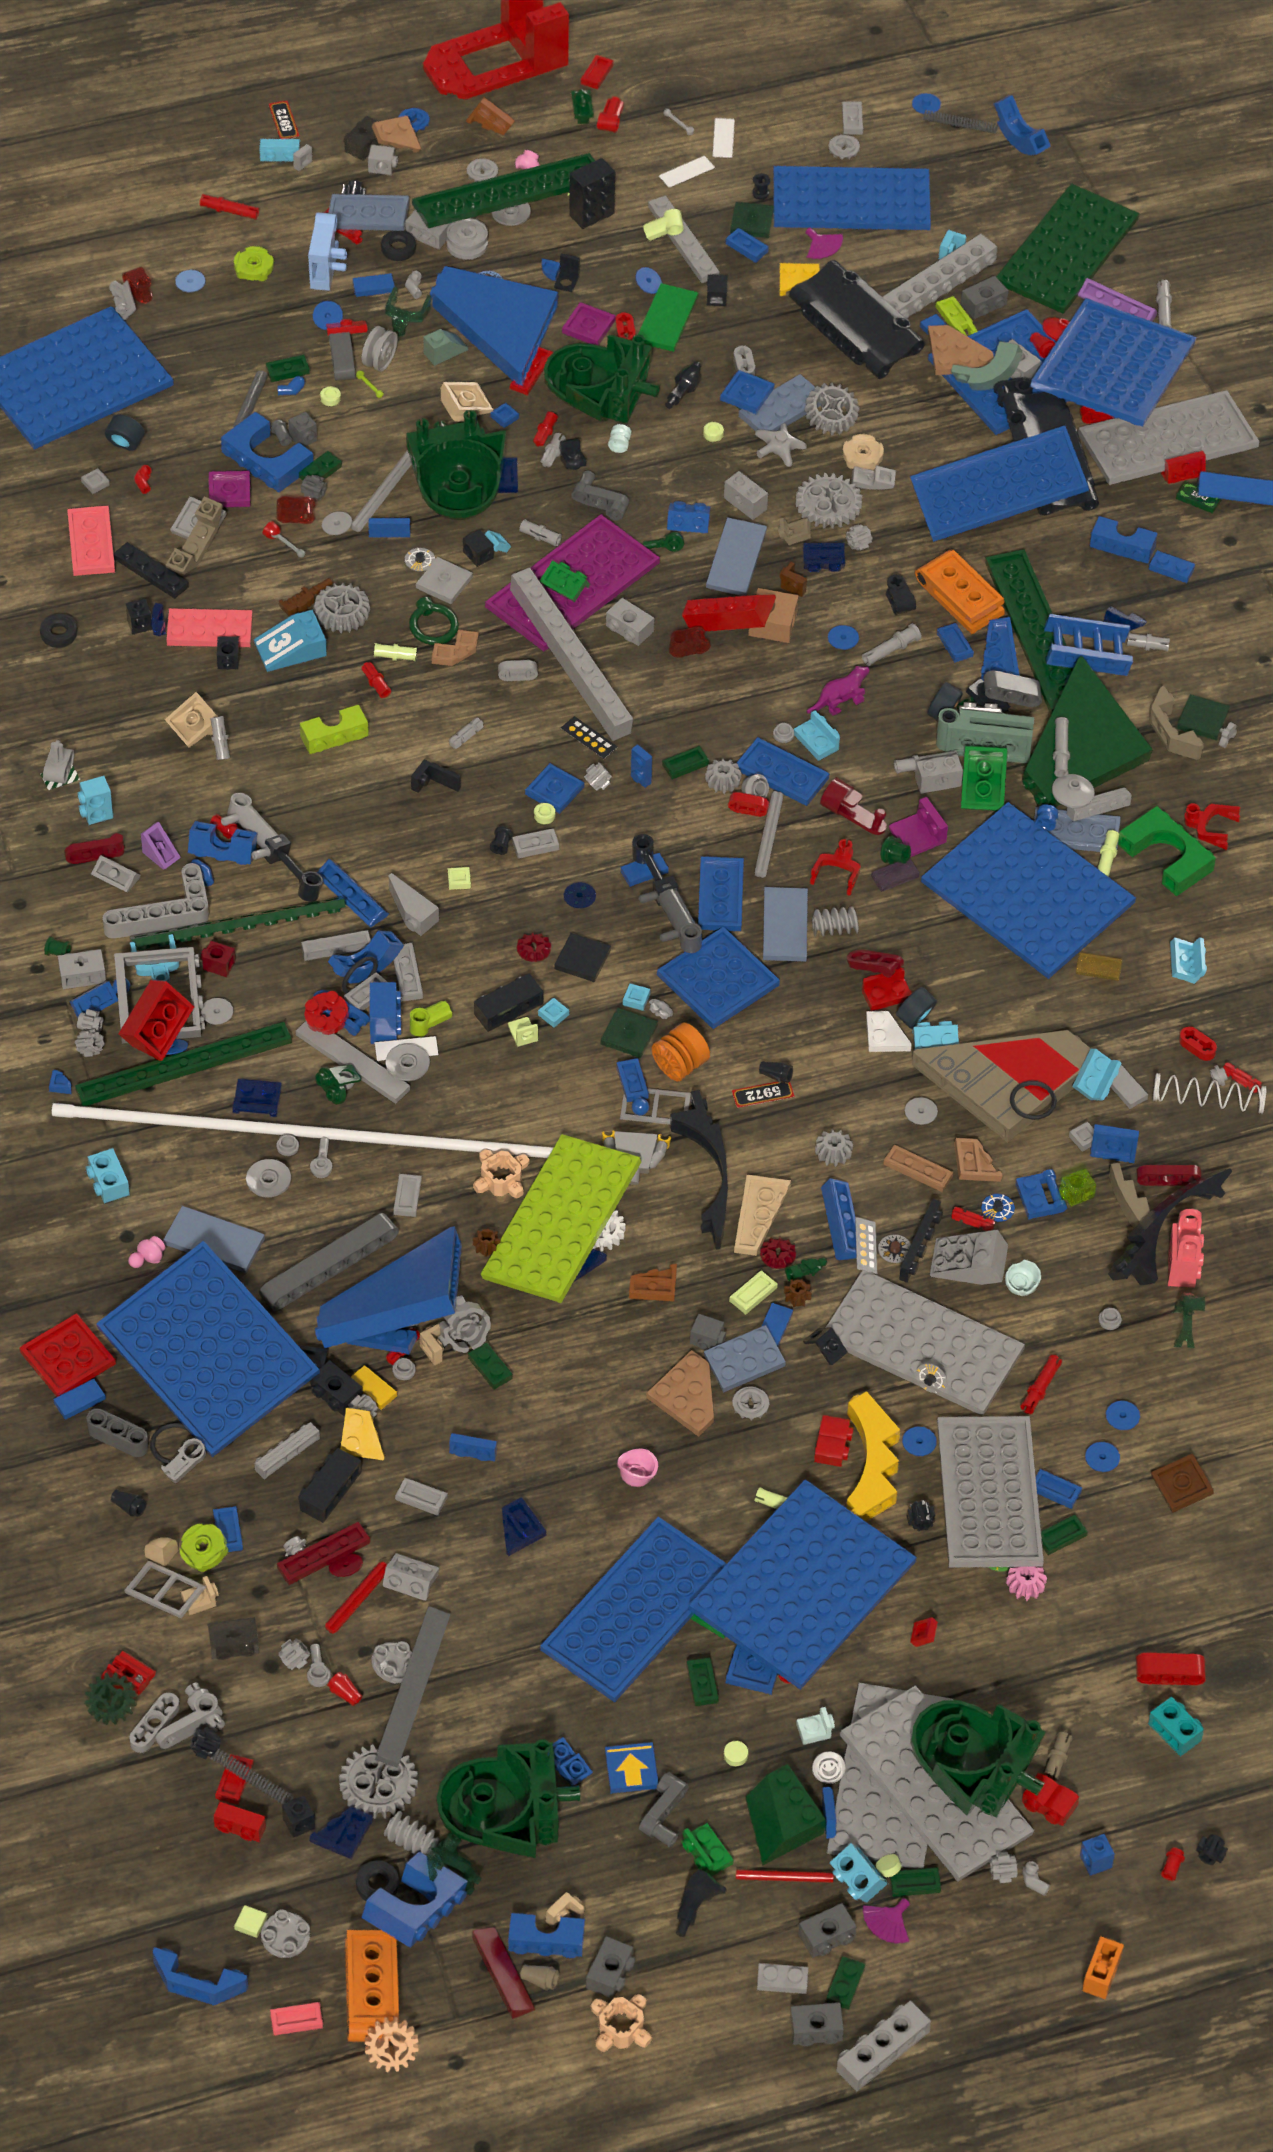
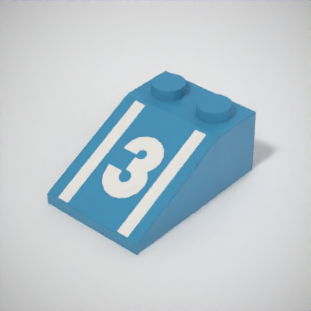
M313 610L292 615L254 639L255 646L267 672L326 656V639Z

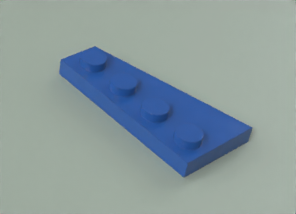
M1010 617L989 620L981 679L984 681V674L989 671H1000L1020 676Z

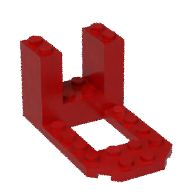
M501 0V23L433 45L423 62V70L440 94L447 95L451 93L457 95V98L466 100L567 66L569 57V13L561 2L543 8V0ZM510 41L522 59L521 61L473 76L461 56Z

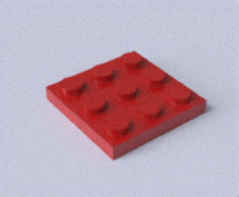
M77 1313L19 1347L20 1353L56 1397L86 1383L116 1365L114 1357Z

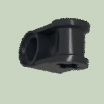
M1021 377L1019 379L997 382L993 390L998 396V405L1004 407L1002 399L1010 393L1033 394V387H1030L1032 380Z
M897 574L891 575L887 580L888 589L886 590V597L891 604L893 613L898 615L916 610L915 597L904 577Z

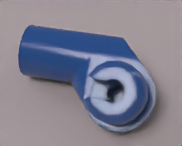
M297 376L288 385H278V395H297L305 385L304 379Z
M199 859L192 860L191 863L197 864L201 869L204 885L211 886L214 880L210 867Z

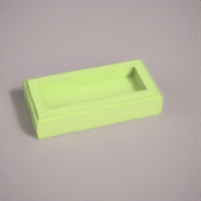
M760 1271L732 1294L729 1301L744 1314H747L777 1289V1283L763 1271Z

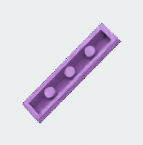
M1088 278L1078 294L1083 299L1087 298L1149 321H1153L1158 314L1155 309Z

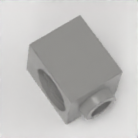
M371 145L368 157V173L392 175L393 167L396 168L398 163V156H395V148Z

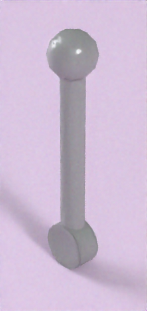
M669 109L664 110L665 116H669L683 127L688 135H693L694 128L686 126L671 114Z

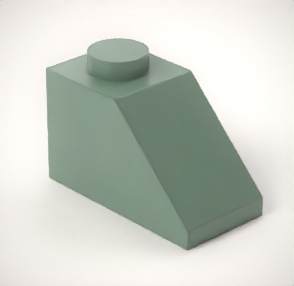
M442 329L423 337L424 354L434 366L468 350V347L458 335Z

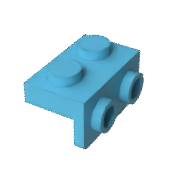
M1199 937L1194 943L1174 938L1170 942L1172 977L1195 984L1205 975L1207 970L1204 939Z
M952 1021L939 1022V1026H930V1022L917 1023V1027L912 1028L914 1051L916 1049L959 1044L958 1025H952Z

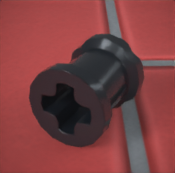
M763 173L756 174L753 177L754 188L752 195L756 199L763 200L770 193L768 189L770 178Z
M500 826L495 829V838L490 843V850L495 854L505 855L508 852L507 845L513 837V832L507 827Z

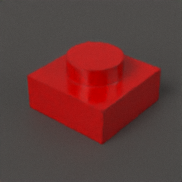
M932 1617L914 1622L910 1643L918 1647L934 1642L938 1622Z

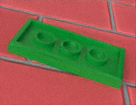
M661 283L638 335L645 337V344L674 352L696 304L698 292Z

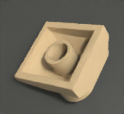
M443 382L440 388L441 401L454 421L464 422V412L467 410L468 416H470V410H474L477 415L493 411L492 406L477 382Z
M195 692L172 712L165 721L188 747H191L206 735H213L210 718L218 716L202 697Z

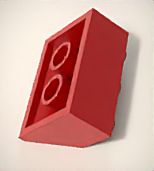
M150 980L118 1034L132 1047L162 1061L194 1009V1006L167 981Z

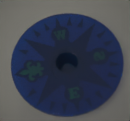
M573 883L564 891V900L574 908L589 907L596 899L594 888L586 883Z

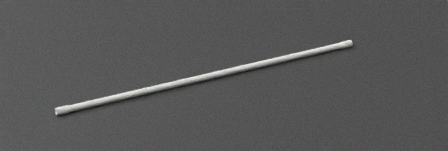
M53 1103L52 1116L66 1118L79 1117L275 1135L289 1134L309 1138L326 1137L332 1140L481 1152L484 1149H488L494 1154L499 1151H507L511 1155L525 1154L528 1157L548 1158L553 1150V1147L92 1108Z

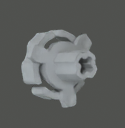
M457 1296L455 1314L444 1316L446 1323L442 1321L439 1324L441 1334L437 1339L440 1340L443 1346L450 1343L453 1349L459 1352L466 1353L469 1347L465 1342H456V1339L467 1341L472 1349H476L486 1341V1335L491 1328L490 1317L482 1310L479 1304L465 1302L463 1296ZM477 1313L482 1316V1320H481V1321H479V1317H478Z

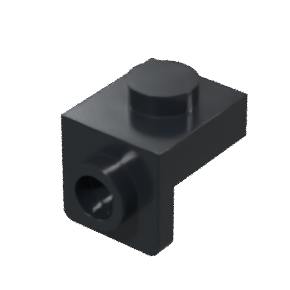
M579 439L560 441V460L566 469L577 470L580 467L586 466V458L581 452Z

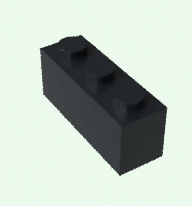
M529 973L523 977L516 978L505 986L498 987L487 995L480 996L474 1001V1015L489 1032L543 1005L544 991Z
M339 1448L333 1454H329L323 1468L314 1473L310 1485L307 1488H303L298 1497L300 1511L324 1523L362 1473L361 1460Z

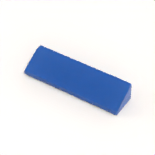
M1200 472L1197 483L1199 496L1273 505V481Z
M328 859L317 872L323 878V883L338 897H343L345 904L369 927L374 926L389 915L378 902L331 859Z
M829 1178L821 1187L835 1257L837 1260L857 1258L856 1222L848 1182Z

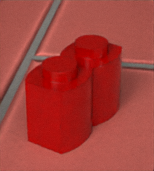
M823 1415L814 1462L842 1467L843 1460H848L850 1447H846L847 1441H852L854 1430L853 1427H850L849 1419Z
M1037 1773L1035 1778L1045 1782L1038 1796L1026 1789L1023 1793L1022 1803L1030 1812L1043 1814L1045 1819L1051 1824L1064 1826L1078 1806L1079 1796L1069 1788L1058 1785L1046 1775Z

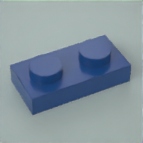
M739 228L726 238V245L755 263L768 253L769 247Z
M1157 551L1149 565V570L1187 583L1195 570V564Z
M636 745L631 750V777L635 782L640 783L646 788L651 784L652 756L639 745Z
M451 1433L449 1440L451 1454L459 1457L467 1456L481 1461L489 1460L495 1462L497 1441Z

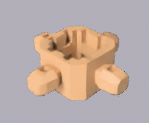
M488 1149L479 1153L482 1162L481 1177L474 1182V1190L477 1193L490 1190L494 1196H504L509 1193L514 1198L521 1197L523 1195V1187L521 1186L522 1170L529 1165V1158L525 1154L513 1157L507 1151H499L496 1154H493ZM497 1167H500V1169L509 1168L511 1174L506 1177L505 1181L502 1178L500 1180L498 1178L494 1179L492 1173L497 1171Z
M637 1994L630 2001L624 1997L614 1998L609 2005L602 1999L594 2000L591 2004V2010L599 2017L600 2033L596 2040L597 2049L605 2052L613 2045L619 2049L628 2048L634 2040L641 2047L646 2048L650 2044L652 2037L643 2029L644 2017L642 2010L646 2006L645 1997ZM618 2013L621 2015L625 2013L627 2018L632 2021L635 2020L630 2030L624 2033L621 2031L617 2033L615 2028L611 2025L607 2026V2024L611 2021L613 2015Z

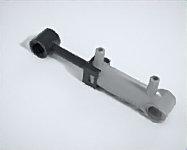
M233 794L230 799L227 816L221 819V823L226 826L237 822L246 831L257 832V844L262 849L253 851L252 858L257 860L264 857L269 864L282 861L299 880V897L308 902L316 901L323 883L321 875L312 871L303 873L288 856L291 842L284 834L278 835L251 805L252 800L247 794Z

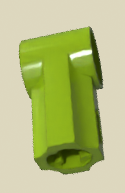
M440 1001L425 1009H413L410 1012V1033L417 1037L425 1036L429 1028L452 1018L449 1004L446 1001Z

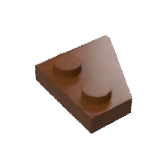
M483 97L466 122L470 124L473 121L481 123L482 128L504 135L515 120Z
M671 1264L670 1269L660 1272L658 1269H653L647 1273L632 1275L630 1277L629 1299L674 1301L677 1264Z

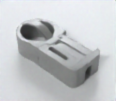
M194 1438L187 1440L178 1450L179 1454L166 1467L161 1466L163 1473L172 1482H179L193 1467L205 1458V1446L200 1440ZM191 1444L199 1445L189 1456L185 1455L188 1446ZM202 1450L200 1456L194 1458Z

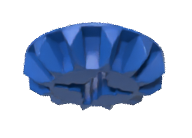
M409 108L402 111L399 117L408 116L416 133L418 130L424 131L425 127L429 125V115L422 109Z

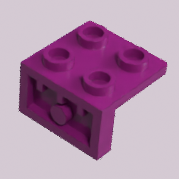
M925 797L919 800L917 814L890 824L889 830L895 838H900L903 844L911 847L910 857L946 843L948 826L929 799Z

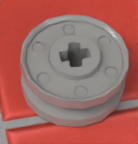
M472 218L451 223L447 229V249L450 254L464 260L475 259L483 255L488 247L486 226Z
M376 326L370 332L362 352V363L364 366H373L375 370L381 372L388 367L397 347L396 332L389 330L386 332L380 326Z

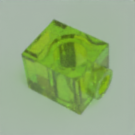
M1086 1168L1062 1177L1059 1192L1061 1197L1067 1200L1072 1207L1094 1198L1096 1183Z

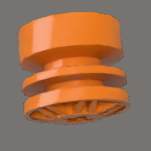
M680 1023L668 1035L663 1036L652 1045V1054L657 1065L663 1073L674 1081L683 1080L686 1075L692 1073L693 1069L699 1068L710 1058V1050L705 1039L697 1029L688 1023Z

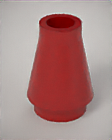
M1038 332L1033 333L1030 337V342L1034 345L1040 357L1047 358L1055 342L1040 335Z
M338 1672L327 1684L330 1692L347 1701L352 1706H355L363 1697L347 1674L343 1675L341 1672Z

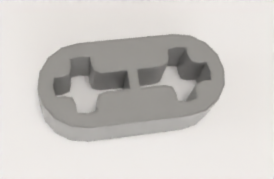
M738 346L734 350L736 372L741 370L755 376V363L751 349L747 346Z
M531 660L504 661L498 665V676L503 681L533 680L538 675L537 664Z

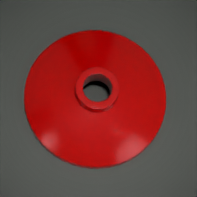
M1050 317L1043 321L1042 328L1050 338L1058 341L1070 322L1063 318Z

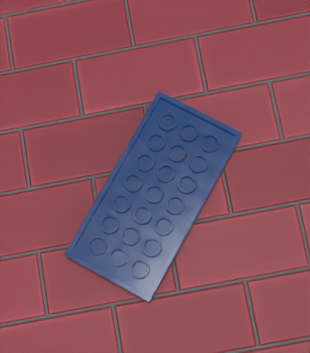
M774 166V227L930 230L929 169Z
M1066 426L910 476L933 542L1089 491Z
M657 1517L542 1643L540 1650L615 1703L694 1615L689 1610V1604L727 1563L660 1517Z

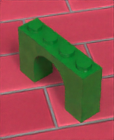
M1157 806L1119 832L1118 845L1131 857H1134L1150 845L1157 843L1172 845L1182 853L1183 857L1164 870L1162 884L1176 897L1214 871L1216 857L1213 853L1205 849L1195 837L1189 835L1180 824L1173 821L1166 812Z

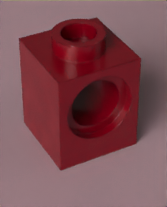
M210 941L207 948L202 950L200 956L203 970L228 977L236 962L235 948Z

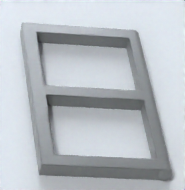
M647 1088L648 1093L655 1094L652 1117L626 1114L627 1101L625 1095H623L620 1119L670 1125V1119L656 1117L659 1095L686 1097L684 1111H688L691 1093Z
M147 1561L124 1591L130 1596L182 1618L203 1590H205L206 1586L156 1563ZM150 1568L171 1576L153 1599L134 1590ZM177 1579L197 1588L180 1610L159 1602Z

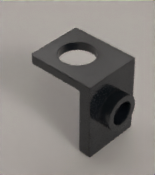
M561 253L560 273L554 288L572 293L580 277V258ZM567 279L572 283L569 286H564L560 282Z
M832 1327L818 1328L803 1341L804 1344L816 1343L829 1365L835 1364L848 1353Z

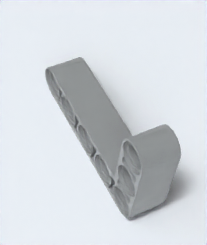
M189 863L182 868V884L185 899L109 910L103 915L104 934L109 938H121L207 922L209 919L208 901L200 867L197 864Z

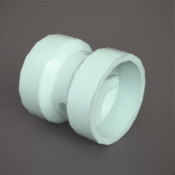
M622 424L612 427L611 437L608 442V447L612 451L623 453L628 449L631 437L630 428Z

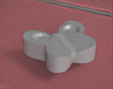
M1230 722L1226 729H1220L1222 737L1219 746L1226 748L1228 740L1235 737L1237 733L1236 724Z

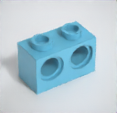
M101 776L80 782V792H77L79 802L82 804L79 805L81 817H86L89 825L112 819L111 791L105 777Z
M113 1148L88 1156L89 1166H86L89 1179H94L93 1187L97 1196L101 1195L104 1203L130 1195L128 1180Z
M852 1843L830 1862L835 1869L832 1871L840 1882L845 1881L849 1886L847 1891L855 1900L861 1899L867 1903L888 1884L861 1849ZM853 1860L854 1864L852 1869L847 1871V1863ZM868 1878L867 1886L861 1889V1882Z

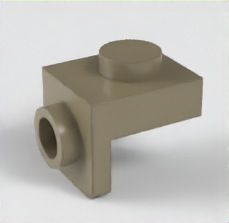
M783 517L780 518L778 532L788 545H792L811 538V524L808 518L788 524Z

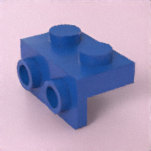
M682 501L670 503L667 529L707 533L711 507L703 503H695L694 505H686Z

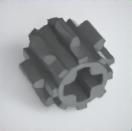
M307 475L303 480L301 493L307 499L321 500L327 490V483L323 482L324 478Z

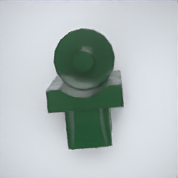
M580 89L577 92L572 90L571 98L574 119H577L578 124H588L589 118H594L591 91Z

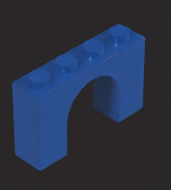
M255 411L221 437V450L225 456L235 460L239 466L246 468L254 477L261 479L269 488H273L280 493L299 478V472L313 462V453L298 442L278 457L264 458L256 455L252 450L270 436V422Z
M418 1852L406 1863L401 1882L423 1894L430 1903L425 1905L408 1904L379 1888L367 1899L362 1918L408 1947H412L417 1941L424 1939L428 1930L431 1928L435 1929L443 1916L447 1917L456 1904L460 1905L467 1894L465 1891L467 1880L423 1853Z

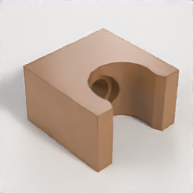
M758 588L756 595L775 594L776 599L765 627L749 628V636L789 643L798 612L799 595Z

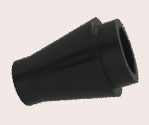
M762 1061L759 1067V1074H763L782 1084L784 1082L789 1083L793 1075V1066L789 1065L788 1062Z
M118 1489L111 1495V1502L115 1503L131 1517L141 1516L146 1509L147 1502L143 1499L142 1495L123 1492Z

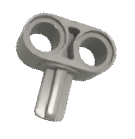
M59 740L51 743V749L44 766L43 779L44 781L65 784L73 764L74 750L63 748V744Z

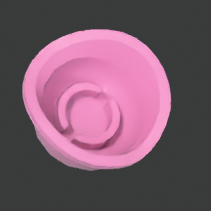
M634 1449L622 1454L617 1461V1466L620 1469L624 1482L634 1487H642L648 1484L656 1475L658 1461L650 1451Z

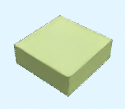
M469 867L448 868L449 890L471 889Z
M244 1905L234 1925L235 1930L257 1938L267 1919V1913Z

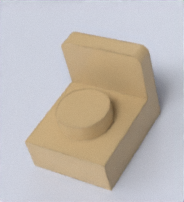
M439 1324L428 1327L420 1333V1347L434 1366L442 1362V1352L444 1351L442 1343L437 1339L441 1334Z
M207 1576L202 1578V1585H205L206 1588L188 1609L189 1616L216 1606L215 1597L218 1596V1591L215 1583H210ZM193 1587L181 1592L184 1604L197 1588Z
M566 1892L546 1911V1923L554 1928L560 1923V1917L568 1918L570 1913L578 1919H583L584 1905L582 1901Z

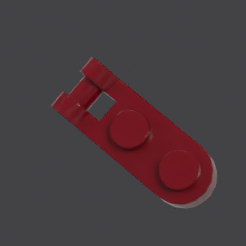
M115 833L111 838L70 844L64 850L65 859L68 863L79 864L96 861L100 855L107 859L122 856L124 854L123 836Z
M855 950L847 955V962L850 968L882 973L888 978L895 973L896 969H900L904 965L902 957L894 954Z

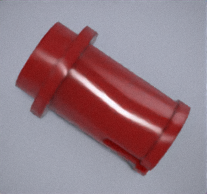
M1171 1848L1166 1853L1167 1860L1161 1876L1173 1881L1176 1880L1180 1864L1184 1862L1185 1857L1182 1850Z

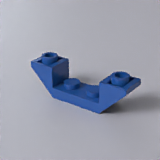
M154 1947L153 1949L154 1964L169 1992L217 2005L246 1992L248 1989L247 1975H244L241 1971L224 1969L218 1984L214 1985L209 1980L203 1979L200 1981L191 1978L186 1973L179 1972L177 1974L176 1971L179 1966L178 1954L166 1948L158 1949Z

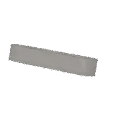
M162 1694L134 1728L129 1737L132 1750L138 1753L148 1751L156 1741V1735L163 1728L167 1727L177 1715L180 1707L179 1699L175 1694ZM164 1703H173V1707L168 1706L166 1709L164 1708ZM153 1718L161 1720V1724L157 1727L149 1726L148 1722ZM143 1736L145 1737V1742H136V1739H142Z

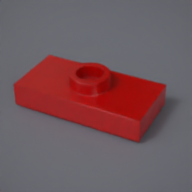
M352 319L340 320V323L326 324V331L328 335L349 332L350 334L366 333L367 324L366 321L352 322Z

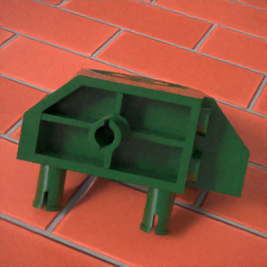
M608 335L607 348L582 343L566 345L556 350L547 359L544 367L545 384L554 395L564 403L599 421H608L609 418L628 424L641 394L657 398L660 391V385L646 382L652 361V346L645 344V337L642 335H635L632 340Z
M468 410L464 412L463 423L446 426L444 421H440L442 426L440 427L438 421L431 429H429L428 420L422 419L421 425V421L418 419L416 421L417 431L406 433V447L422 498L432 510L447 519L467 520L483 513L495 500L501 481L506 449V430L485 434L483 427H479L476 420L477 413L474 410H470V416H468Z
M943 1700L928 1706L919 1713L912 1727L910 1745L916 1760L938 1787L966 1816L976 1806L983 1813L997 1818L1017 1784L1036 1796L1039 1795L1045 1782L1038 1780L1025 1771L1038 1750L1046 1731L1041 1729L1038 1721H1027L1000 1704L996 1706L992 1715L976 1705L960 1700Z
M540 1739L536 1743L498 1745L497 1757L477 1758L463 1762L447 1773L440 1783L437 1794L438 1814L445 1828L463 1840L504 1852L536 1858V1844L550 1845L558 1842L559 1819L557 1802L580 1801V1786L556 1787L553 1742Z

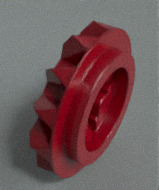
M532 931L530 935L524 934L521 939H518L517 953L526 961H542L551 952V943L548 937H544L542 933L534 934ZM533 942L536 943V951L532 949L531 944Z
M771 1237L769 1241L763 1242V1246L760 1249V1257L771 1268H786L795 1261V1245H792L789 1239L783 1240L781 1237L773 1239ZM780 1248L781 1253L779 1255V1258H776L777 1255L775 1251L776 1249Z

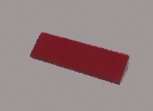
M495 1927L473 1930L472 1939L511 2018L515 2019L534 2011L535 2007Z

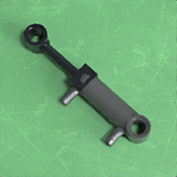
M647 834L635 836L632 841L633 860L639 864H646L655 879L653 891L640 895L639 901L643 904L655 900L658 906H662L674 928L672 931L660 934L661 942L679 938L683 951L687 953L699 951L702 946L701 927L694 922L678 892V884L673 875L663 878L653 860L654 842L652 837Z

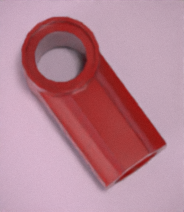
M613 96L607 100L604 111L599 114L597 129L617 133L620 115L624 107V102L619 97Z

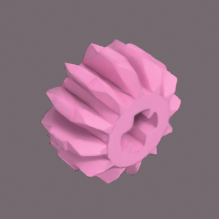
M1014 1567L1008 1571L1006 1584L1009 1586L1010 1593H1016L1017 1599L1025 1596L1026 1601H1028L1030 1596L1037 1599L1039 1593H1043L1047 1577L1044 1575L1043 1567Z

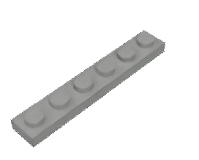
M666 195L648 201V208L656 219L664 217V213L667 210L675 209ZM684 221L682 233L678 235L667 234L701 283L707 282L708 275H719V270Z

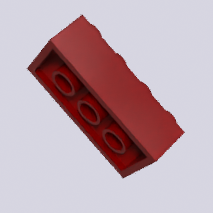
M772 594L688 600L682 617L691 633L762 628L766 625L776 596Z

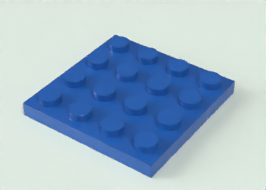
M724 927L702 940V946L699 951L695 953L684 952L657 970V976L712 1029H715L780 985V980Z

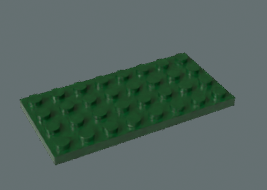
M1071 183L996 278L1006 289L1064 314L1078 297L1085 280L1093 278L1137 222L1140 213Z

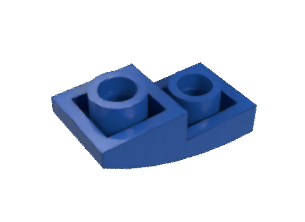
M564 1737L553 1743L555 1769L571 1786L576 1785L593 1773L580 1754H575Z

